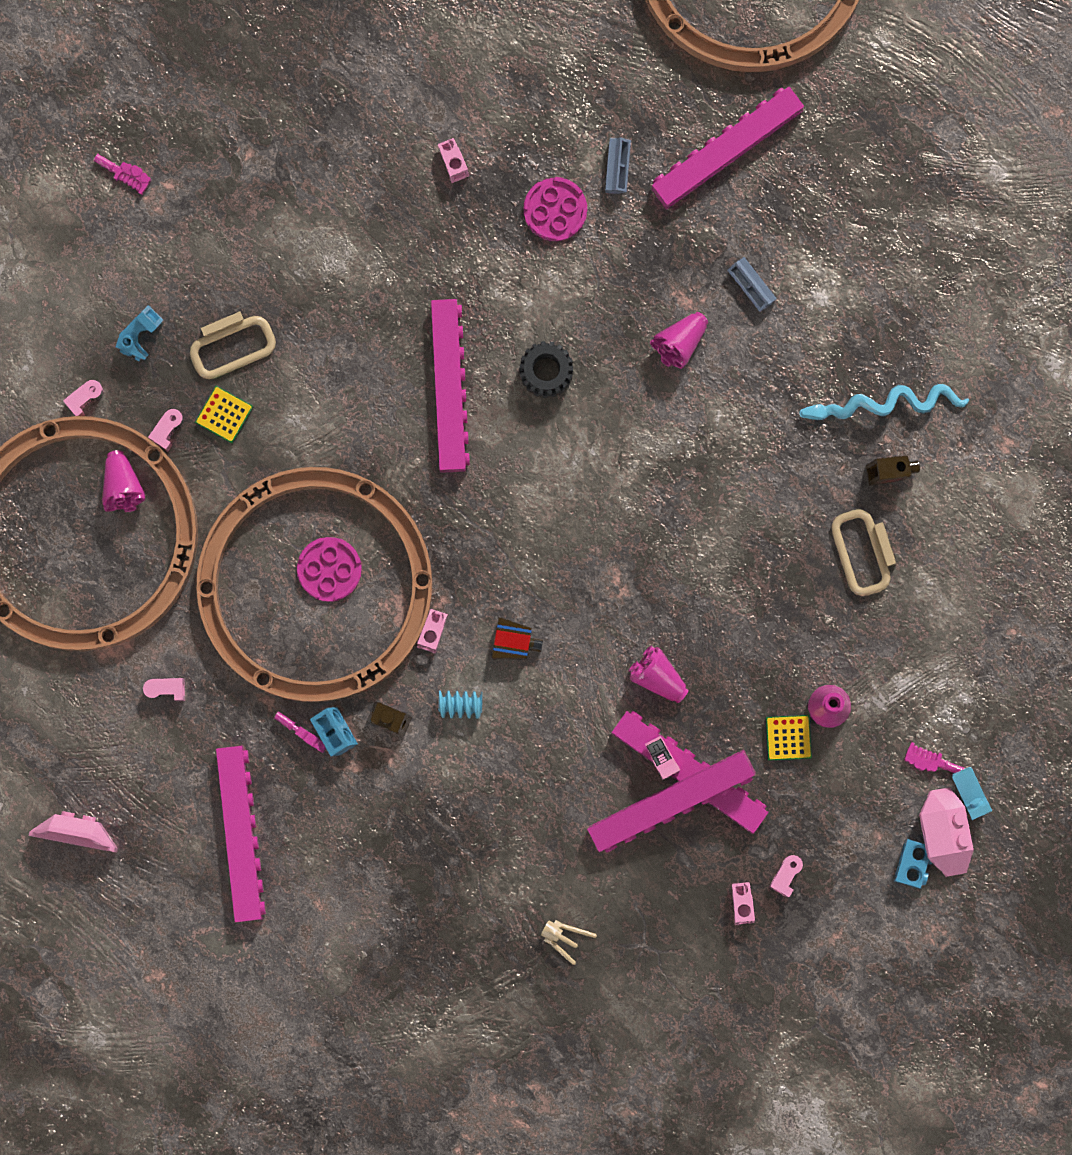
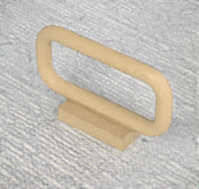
M237 312L202 327L201 330L204 337L199 338L192 344L190 357L197 373L201 377L214 379L270 355L275 349V336L269 323L264 318L252 316L244 319L241 312ZM255 324L262 328L267 339V346L211 371L204 368L198 354L201 347Z
M861 509L852 510L837 516L831 526L832 535L851 591L859 596H868L886 589L891 579L888 567L897 564L883 522L875 525L871 515ZM856 518H861L865 522L882 574V580L878 584L865 588L857 584L840 531L842 523Z

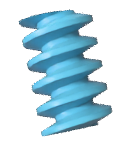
M439 690L438 707L441 717L445 718L446 713L449 712L450 718H453L457 712L459 718H462L464 712H466L467 718L471 719L474 712L476 718L479 719L482 713L483 692H481L479 698L475 691L472 692L471 697L468 696L467 691H464L462 697H460L458 691H455L453 697H451L450 691H447L445 697H443Z

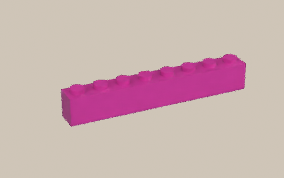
M787 87L785 90L780 88L772 95L774 98L768 102L764 100L755 107L757 110L753 113H745L738 119L739 123L735 126H727L721 131L722 135L717 139L712 137L704 144L705 147L703 149L692 151L687 156L688 159L685 162H677L670 168L671 172L665 176L661 174L653 180L654 184L651 190L666 210L802 113L804 105L790 87Z
M457 299L431 300L440 473L465 472L466 466H470L469 453H465V445L469 444L468 432H464V423H468L467 410L463 411L462 402H467L466 389H462L461 381H465V368H461L460 360H464V347H460L459 339H463V326L458 325V318H462V305H457Z
M626 711L611 734L652 762L645 743L661 736L659 734L660 730L651 723L647 726L641 722L643 718L636 712L632 711L629 713ZM661 736L680 768L679 772L671 775L677 781H681L710 766L704 761L701 764L694 759L696 755L686 748L682 751L676 747L678 743L671 737L667 736L665 739ZM739 786L737 789L733 787L734 790L725 795H722L720 792L713 796L714 800L709 802V804L752 834H754L768 814V811L765 810L767 807L758 799L755 801L747 797L749 793Z
M243 746L218 748L216 753L235 922L263 919L262 915L266 914L265 902H261L260 893L264 892L263 881L258 880L261 862L260 858H256L255 852L256 849H259L258 837H254L253 828H256V817L251 815L250 807L254 806L253 793H249L248 785L252 784L251 773L246 770V763H249L248 750H244Z
M743 749L590 825L587 830L599 852L603 850L606 853L617 848V843L623 840L625 843H628L637 838L635 834L641 831L646 834L656 828L655 824L661 821L663 824H666L675 819L674 815L680 812L684 815L694 810V805L700 802L702 805L714 800L713 796L720 792L722 795L734 790L732 786L738 783L743 786L753 780L752 776L756 772Z

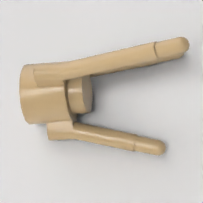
M549 920L541 936L545 937L544 941L555 948L566 960L575 965L576 962L554 942L560 939L574 948L578 946L563 936V930L560 928L596 938L597 934L562 924L557 920L554 923Z

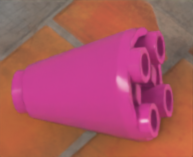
M700 312L690 314L657 333L650 341V345L662 356L660 359L663 364L668 367L673 365L682 369L688 363L709 322Z
M120 450L109 452L105 461L102 494L104 510L106 512L124 509L125 512L135 511L137 509L136 506L145 501V493L124 452Z
M649 646L643 653L644 657L639 663L636 661L629 668L631 673L630 680L670 701L681 702L688 693L685 683L663 651L658 647Z
M824 685L817 688L811 694L808 700V711L816 724L824 728H833L847 720L851 712V701L848 694L842 688L835 685ZM832 699H834L837 703V707L832 708L829 705V702Z

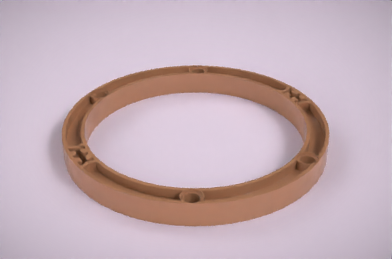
M645 0L656 22L678 46L706 63L741 72L778 70L813 56L826 47L842 31L859 0H837L828 15L809 32L787 43L764 48H745L724 44L699 32L679 14L670 0ZM676 22L680 25V28L673 30L669 27V24ZM764 55L766 56L765 60H767V63L763 64ZM772 55H776V57L779 58V60L775 61V59L772 58Z
M73 416L48 420L31 426L9 439L0 447V483L19 461L46 445L79 438L97 439L117 444L141 457L156 471L163 481L174 508L176 544L169 570L151 598L129 616L104 627L88 630H65L41 624L20 612L0 590V609L3 606H8L10 610L6 617H1L0 615V621L4 625L35 643L66 651H92L113 647L141 635L154 626L166 615L183 592L194 566L198 545V524L194 501L182 474L173 461L159 446L138 431L121 423L97 417ZM49 427H55V434L51 437L46 436V430ZM152 452H160V458L157 461H150L149 457ZM181 546L185 548L192 547L191 550L187 549L186 556L189 558V560L184 561L183 568L186 569L185 573L182 570L176 568V566L181 568L182 561L179 559V557H183L185 554V549L181 548ZM107 631H113L114 639L110 642L104 640V634Z
M306 467L291 469L266 477L251 485L228 504L213 524L204 542L198 564L196 589L199 611L205 630L220 656L236 673L249 683L272 695L288 700L320 703L337 701L363 693L385 680L402 665L418 643L429 615L433 580L429 555L422 535L411 516L392 495L372 481L347 471L326 467ZM268 484V488L271 491V494H269L268 491L265 490L266 488L264 485ZM362 486H370L372 488L371 493L366 496L360 493ZM308 489L339 491L354 496L374 507L392 524L399 534L407 550L412 571L410 607L405 622L392 644L382 655L365 668L342 678L320 682L285 678L264 669L251 660L232 638L222 616L218 594V578L224 552L230 539L243 521L256 509L276 497ZM256 490L262 492V498L254 497ZM249 496L254 504L251 505L245 497ZM424 575L428 577V584L419 586L417 584L419 576ZM206 583H210L213 586V590L209 594H203L202 587ZM379 664L380 668L386 673L384 675L381 672L376 674L375 681L371 679L366 680L365 683L367 685L362 688V682L358 676L361 675L362 679L367 678V672L371 670L375 673L379 670L376 667ZM267 674L269 676L268 684L259 685V676Z

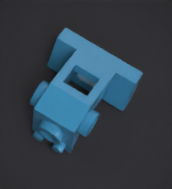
M148 305L119 334L116 348L120 349V352L124 355H135V360L140 361V359L145 360L149 354L140 346L138 335L141 331L145 330L152 333L163 319Z

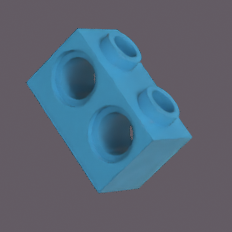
M338 707L326 708L310 719L331 757L342 755L358 744Z
M905 839L894 882L918 889L922 885H926L929 875L926 872V868L932 862L927 858L925 844ZM915 848H920L923 851V858L921 860L914 859L912 853ZM909 869L917 871L918 876L915 881L908 880L907 871Z

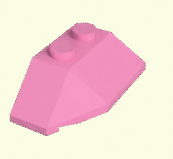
M950 787L929 791L919 814L927 858L946 877L967 873L973 853V844L965 806Z
M62 811L61 815L55 814L29 831V836L116 853L118 849L103 825L95 822L96 817L83 815L82 819L74 818L75 813Z

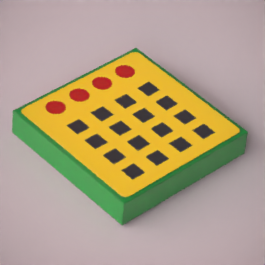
M215 386L195 423L233 444L254 407L224 389Z
M809 715L766 717L768 761L812 758Z

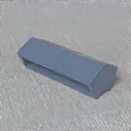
M610 138L605 193L621 194L627 192L631 140Z
M745 257L735 262L728 269V272L759 311L766 309L776 301L777 298Z

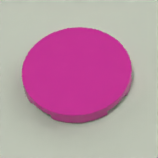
M561 177L549 178L536 183L527 193L524 201V217L528 227L540 238L549 241H562L574 236L584 225L587 217V202L582 190L574 182Z
M334 537L319 538L308 544L300 554L297 564V576L303 589L315 599L326 602L338 601L350 595L357 587L362 573L361 561L356 550L348 542Z

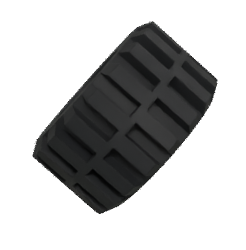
M541 341V344H533L532 348H528L521 358L519 369L523 385L537 397L539 395L543 396V398L548 396L555 397L558 393H563L572 380V358H570L568 351L564 350L560 344L557 346L551 341L550 343ZM541 359H552L558 364L559 373L556 378L550 381H543L535 376L534 365Z

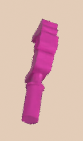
M99 154L94 158V162L115 173V180L123 181L124 184L127 183L133 189L136 188L140 195L144 194L151 183V178L136 165L132 166L123 162L119 167L116 163L109 161Z
M279 711L274 717L275 720L287 727L289 731L294 730L296 735L322 753L325 752L326 747L319 738L301 726L297 727L295 725L296 722H293Z
M913 742L910 743L904 758L905 762H908L920 771L926 769V771L935 772L940 767L943 770L957 773L965 769L948 762V760L941 759L942 753L937 755V753H932V751L927 749L923 750L922 747L914 746L915 743Z

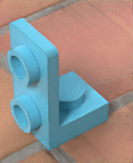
M967 767L952 775L972 820L992 811L972 767Z

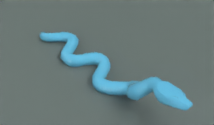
M937 384L931 388L926 401L922 403L909 387L897 385L888 393L884 405L876 403L863 394H856L850 398L844 408L836 404L827 406L818 404L801 409L799 414L802 418L823 420L830 415H834L839 419H847L853 415L858 407H863L876 415L886 416L893 411L899 396L905 397L916 412L928 413L934 408L940 394L946 396L953 405L960 408L965 407L969 399L960 400L950 387L945 384Z

